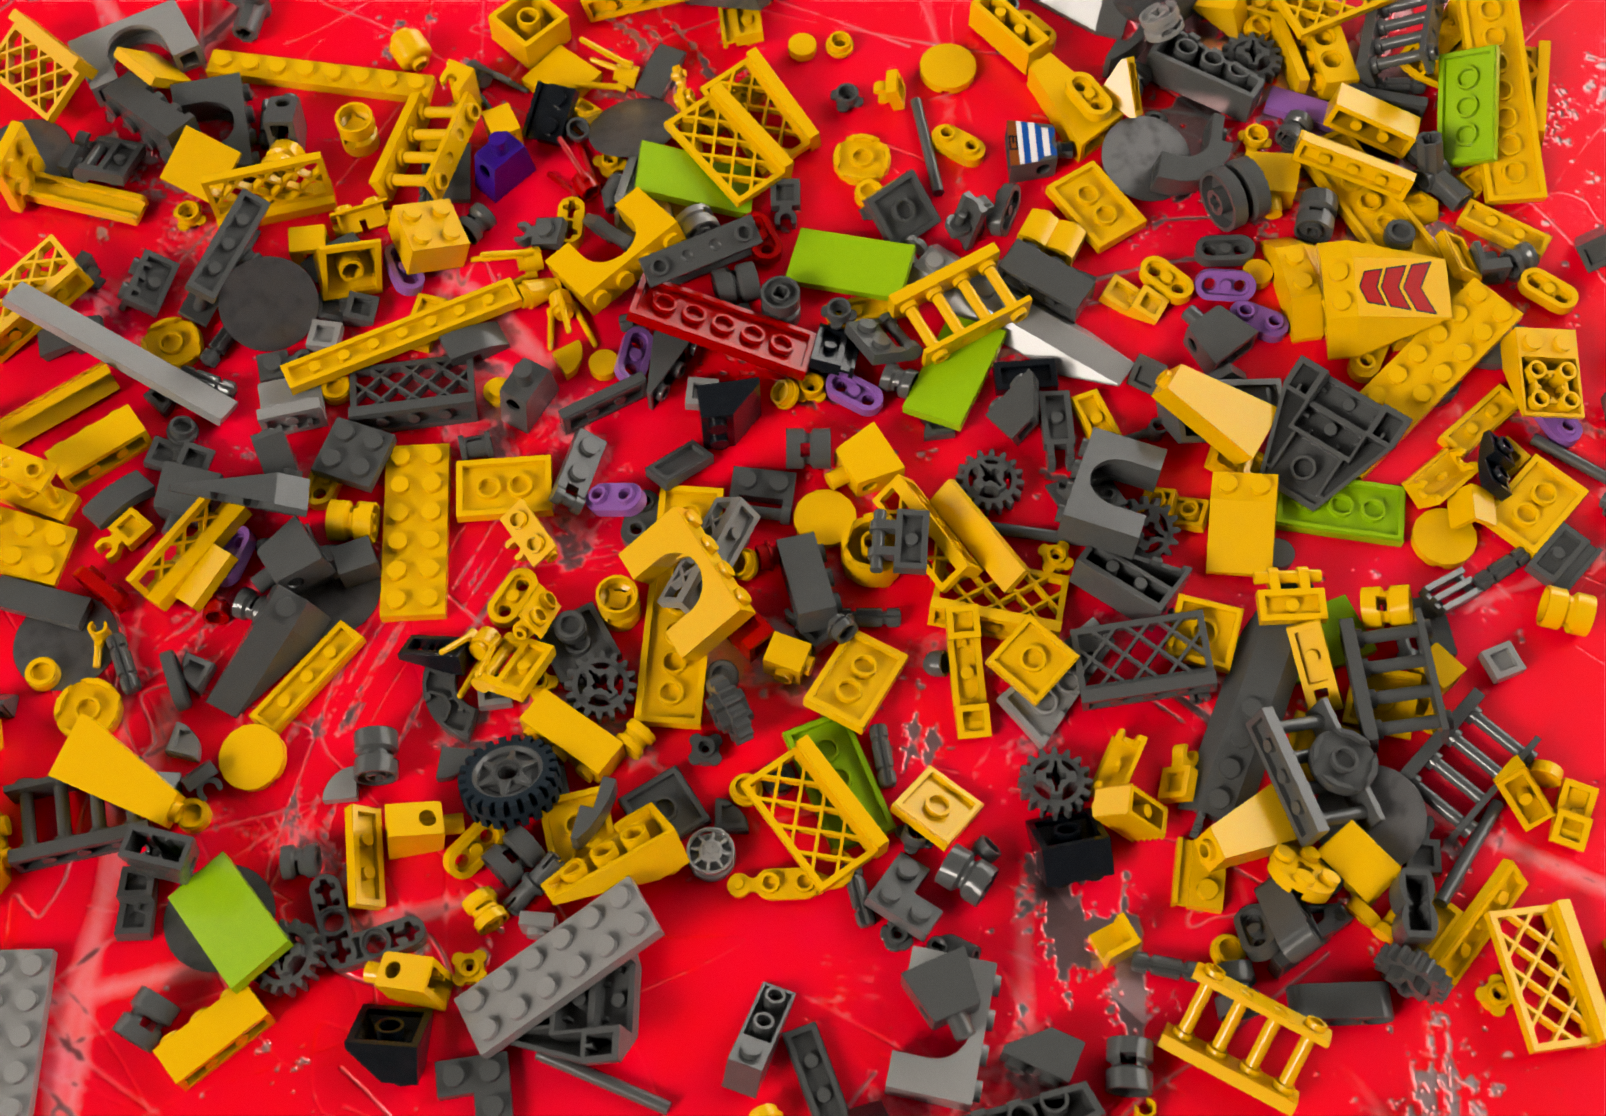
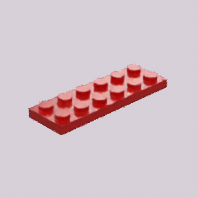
M644 273L626 317L627 321L665 333L803 381L817 337L815 332L669 281L650 288Z

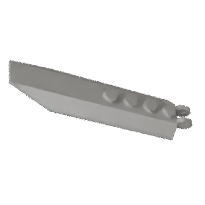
M914 235L909 236L905 241L906 244L915 245L916 254L921 257L919 260L916 256L914 257L907 285L961 259V257L938 244L928 247L924 240ZM980 274L970 280L971 285L991 314L1006 307L985 275L982 276ZM1008 286L1017 301L1025 297L1022 293ZM954 287L944 293L943 296L957 316L976 322L980 320L960 289H955ZM1032 300L1029 315L1024 320L1016 324L1011 322L999 328L1007 331L1004 345L1030 360L1055 358L1057 375L1119 387L1134 366L1133 361L1087 329L1069 321Z

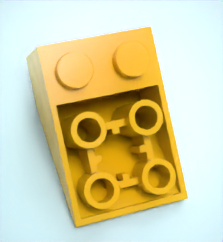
M1515 327L1500 341L1502 370L1523 417L1584 419L1585 413L1576 330Z

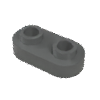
M1004 183L998 189L992 213L987 215L986 227L990 230L992 236L1006 237L1021 202V189L1018 184Z
M1241 234L1204 236L1196 243L1194 258L1197 263L1204 267L1244 266L1247 261L1253 258L1255 244L1251 238Z
M643 490L647 495L649 504L639 514L632 517H624L621 527V538L625 547L656 522L659 497L653 491ZM634 529L642 530L639 534L631 533Z
M1250 904L1241 908L1234 916L1233 922L1247 957L1254 962L1272 959L1280 947L1276 942L1260 904Z

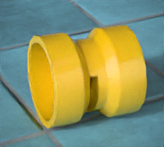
M484 886L475 890L462 902L466 913L475 919L474 926L480 935H486L497 930L510 917L506 908L503 905H499L496 901L497 894L492 886Z

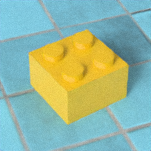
M509 0L488 15L492 39L529 70L534 68L559 44L563 46L572 39L568 15L550 0Z
M450 198L392 206L387 230L407 275L464 267L470 241Z

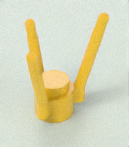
M584 37L579 38L581 43L617 62V65L595 57L590 58V62L613 70L612 80L618 82H576L574 84L576 88L618 90L624 93L627 87L634 89L640 67L633 65L634 62L623 59Z
M539 246L518 250L481 252L480 256L470 258L471 262L516 259L519 272L525 271L526 274L512 280L515 286L521 284L522 280L538 278L537 271L544 270Z
M557 289L551 292L548 296L550 307L546 309L548 316V350L552 351L554 348L555 318L563 321L566 333L570 334L572 332L570 319L574 314L594 348L598 347V343L581 312L579 303L573 300L571 291L568 289Z
M484 626L479 631L471 628L464 636L439 650V654L444 655L469 641V652L474 658L478 659L457 694L459 699L464 697L472 685L471 680L473 677H481L491 657L501 646L503 641L501 635L490 626Z

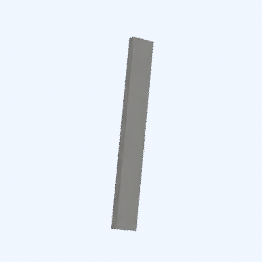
M23 281L3 297L2 306L219 427L237 409L238 401Z

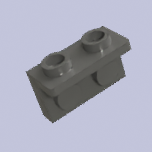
M145 248L141 259L135 256L128 273L133 275L130 283L123 281L117 294V298L122 299L119 310L125 311L126 307L130 306L156 318L180 264Z

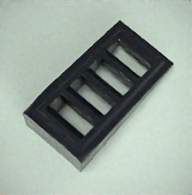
M411 635L398 653L399 660L460 676H465L475 658L469 652V641L451 652L440 655V649L460 638L452 636Z

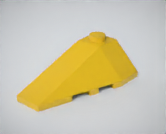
M650 802L621 818L613 825L615 832L604 841L599 838L589 844L591 850L583 858L571 859L540 885L552 904L557 905L603 894L627 876H630L637 885L673 875L681 867L690 863L676 829L657 807Z

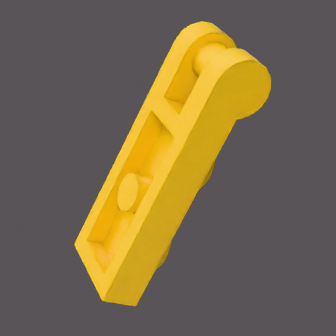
M1316 619L1287 626L1286 631L1308 710L1321 698L1325 697L1328 698L1334 711L1345 709L1321 620ZM1327 688L1329 696L1318 698L1315 690Z

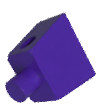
M508 131L491 133L488 138L489 142L478 150L474 156L475 186L495 203L536 171V167L525 145Z

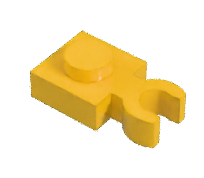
M131 506L107 527L112 535L99 539L94 547L99 554H102L108 548H112L105 557L113 564L120 559L122 550L125 547L133 552L156 529L151 522Z

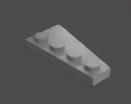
M1092 617L1080 628L1101 624ZM1104 633V634H1100V635H1102L1103 637H1106V636L1108 635V633ZM1092 635L1078 637L1079 648L1090 656L1093 655L1102 643ZM1070 636L1064 643L1073 650ZM1112 637L1110 642L1114 644L1116 640ZM1105 646L1096 660L1101 663L1110 648ZM1081 656L1082 665L1084 666L1087 660ZM1075 664L1036 707L1012 687H1009L996 699V702L1039 749L1045 746L1080 694ZM1093 664L1084 674L1086 684L1098 668Z

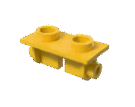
M373 196L365 199L363 204L352 207L351 204L336 207L334 209L335 212L329 214L332 223L338 222V224L333 225L336 237L350 232L355 234L362 233L363 230L360 222L366 220L369 230L387 226L391 215V209L384 210L389 207L387 197L381 199L380 196Z
M521 498L500 520L534 568L543 560L551 563L559 556L557 554V545L524 498Z
M540 583L537 584L518 614L521 619L513 626V634L518 640H526L534 634L542 639L562 607L554 594L547 591Z

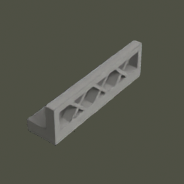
M716 497L702 521L701 527L717 543L719 547L717 552L722 560H725L733 568L761 516L742 497ZM723 508H726L725 512L719 516ZM691 557L680 560L660 595L657 603L663 608H680L687 614L698 602L702 591V575L697 563L690 568L695 562ZM681 588V590H680V592L678 593L677 597H673V596L675 595L676 591Z

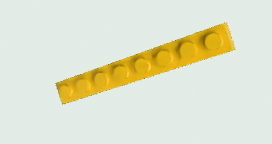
M213 49L206 69L208 78L240 72L243 83L406 102L411 92L421 91L430 104L436 86L434 75Z
M508 277L282 364L280 368L292 395H296L439 339V336L481 323L522 307V298L511 277Z

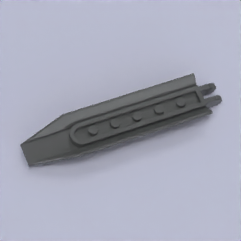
M1296 583L1280 584L1281 589L1298 588ZM1256 610L1241 633L1234 652L1230 672L1226 674L1198 750L1199 759L1195 768L1199 771L1193 802L1179 803L1177 807L1180 810L1195 811L1194 813H1196L1189 834L1192 838L1197 839L1201 834L1205 817L1217 822L1257 794L1265 767L1245 724L1261 708L1273 706L1280 721L1283 720L1299 675L1286 631L1287 626L1295 624L1259 626Z

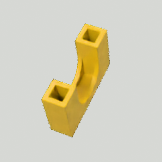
M638 186L615 204L624 223L636 233L632 245L621 256L606 262H593L583 257L567 242L545 260L554 277H558L561 285L571 291L572 295L594 316L641 279L643 271L638 261L639 258L687 240L677 220Z
M675 505L618 555L633 580L647 584L653 583L671 566L684 558L691 557L697 563L702 575L700 598L693 609L669 628L666 634L682 659L698 662L754 616L756 612L750 604L752 599L749 593L735 581L733 568L725 560H722L718 554L719 547L717 543L701 527L703 522L700 516L692 509L688 510Z

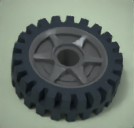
M512 735L511 741H507L506 736L498 738L499 743L496 745L491 740L485 743V750L478 747L474 750L475 757L469 755L465 759L466 765H461L459 769L460 775L457 778L459 792L468 815H471L476 823L481 821L482 826L487 828L493 824L494 829L502 830L504 824H507L508 829H515L516 822L521 821L522 826L530 824L529 818L531 817L536 821L543 817L541 811L549 813L553 809L552 803L557 804L559 801V793H562L563 780L555 752H553L548 744L545 745L544 741L540 739L534 741L532 736H525L523 741H521L520 735Z

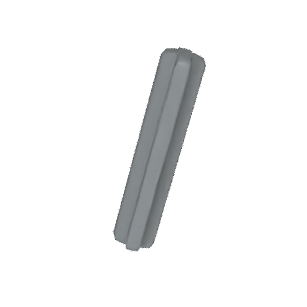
M639 155L628 157L614 196L615 202L620 201L634 189Z

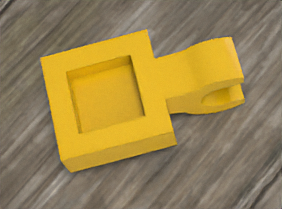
M1187 744L1174 745L1171 767H1164L1162 770L1157 799L1164 804L1193 802L1199 771L1195 766L1198 763L1199 754L1197 751L1187 752Z

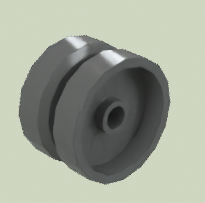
M1241 155L1229 160L1224 166L1218 165L1201 174L1199 191L1203 206L1211 221L1221 231L1231 232L1242 227L1247 222H1253L1269 214L1272 206L1270 188L1263 171L1250 157Z

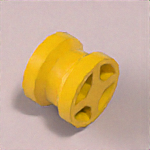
M630 718L626 723V729L623 733H618L615 736L624 743L626 754L637 761L643 756V749L646 746L652 745L656 740L654 734L644 724L634 718Z

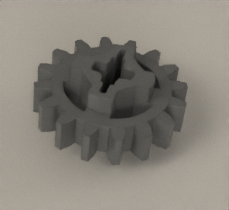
M1241 32L1238 34L1237 40L1230 37L1228 44H1223V56L1229 62L1237 61L1269 84L1273 83L1274 77H1278L1283 57L1279 56L1281 48H1273L1274 40L1266 42L1264 34L1256 38L1254 32H1250L1249 37H1245Z
M990 449L989 454L984 456L981 450H978L976 459L970 455L966 456L965 464H959L958 474L955 477V481L979 509H984V514L987 517L990 514V510H995L998 516L1002 515L1004 506L1011 511L1014 501L1019 502L1021 499V491H1023L1025 482L1022 480L1023 470L1015 469L1017 461L1013 459L1007 462L1005 460V452L1000 454L999 457L995 456L994 449ZM970 476L973 477V486L971 487L968 481ZM1007 479L1010 482L1009 490L1006 488L1007 484L1005 483Z
M1140 496L1139 504L1135 498H1130L1127 500L1129 508L1118 506L1134 512L1145 509L1144 512H1141V514L1147 515L1143 526H1145L1149 533L1155 535L1144 536V533L1141 532L1134 555L1152 559L1153 556L1161 558V554L1165 556L1172 555L1168 547L1169 545H1178L1179 542L1173 538V533L1181 532V528L1173 527V522L1178 519V516L1168 515L1171 509L1170 505L1165 504L1159 507L1161 499L1153 498L1149 503L1148 496ZM1160 519L1163 523L1164 531L1162 530L1161 525L1159 523ZM1156 542L1159 543V545L1152 551L1145 552V550L1149 549V546L1151 544Z
M600 650L599 657L596 658L593 657L590 651L587 652V661L585 662L578 658L575 659L577 670L568 669L567 676L571 680L564 681V689L571 691L566 694L567 703L575 702L573 708L579 712L583 710L584 716L589 719L592 715L596 716L598 724H601L603 716H608L611 722L615 721V712L617 711L625 715L627 713L625 703L634 704V696L630 693L637 692V684L631 682L635 679V671L626 672L629 662L624 660L618 663V656L615 652L610 658H606L604 650ZM598 667H605V668H607V669H596V668H598ZM581 678L584 679V682L587 685L582 690V694H580L578 690V685ZM620 679L623 682V691L621 695H619L618 691L614 688L619 683ZM595 683H598L601 686L606 683L607 690H603L602 688H598L597 690H595ZM594 704H606V706H594Z
M723 673L705 681L707 684L705 687L710 694L708 695L709 699L705 700L706 707L718 731H723L724 734L729 733L731 741H735L737 746L753 739L754 731L750 725L752 724L751 720L754 719V714L742 689H737L736 686L730 685L728 678L724 677Z
M1052 747L1051 754H1046L1041 748L1038 751L1037 759L1032 755L1027 757V765H1021L1019 775L1021 777H1018L1017 788L1022 789L1020 792L1021 800L1029 799V811L1037 807L1040 809L1039 817L1043 818L1048 812L1052 813L1053 820L1057 821L1059 813H1063L1069 819L1072 815V808L1078 812L1083 810L1084 802H1088L1091 792L1089 790L1092 788L1093 779L1087 778L1090 772L1089 766L1080 768L1082 761L1080 756L1071 759L1069 758V749H1066L1063 755L1058 754L1056 747ZM1052 776H1055V782H1057L1058 787L1057 791H1055Z
M294 918L290 925V923L281 919L279 926L294 946L256 977L254 981L260 984L259 988L267 993L271 992L278 998H282L284 992L290 997H295L298 987L305 992L309 990L307 983L309 979L314 981L320 979L315 971L317 968H325L326 964L319 960V958L327 953V949L319 945L324 938L315 932L316 929L308 923L304 924ZM295 937H301L306 944H300L295 940ZM270 971H274L280 976V980L274 979Z
M1392 942L1391 946L1384 943L1373 960L1376 964L1375 970L1382 972L1380 977L1390 982L1391 986L1398 990V994L1408 999L1415 997L1419 1002L1425 999L1431 1005H1434L1435 1001L1442 1004L1444 1000L1446 1001L1454 986L1451 984L1452 977L1445 975L1447 970L1435 964L1436 960L1430 959L1429 954L1419 948L1411 950L1408 945H1404L1401 948L1396 942Z

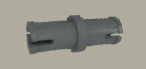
M548 851L546 856L531 872L527 871L521 877L522 882L502 901L504 907L510 905L507 910L514 916L519 917L520 911H523L537 895L542 896L545 893L540 884L565 865V862L562 860L560 863L558 862L561 857L553 851Z

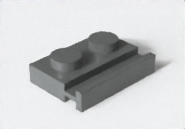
M1563 522L1523 570L1545 586L1552 585L1568 589L1569 591L1603 549L1600 547L1597 549L1592 546L1589 539Z

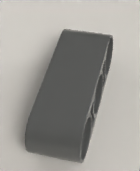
M1272 877L1254 888L1255 895L1276 942L1290 962L1296 964L1325 945L1306 901L1300 899L1302 893L1294 888L1288 893Z
M1387 982L1308 983L1292 985L1286 988L1288 1008L1305 1017L1308 1015L1315 1016L1323 1020L1328 1026L1376 1025L1389 1023L1395 1019L1390 987Z

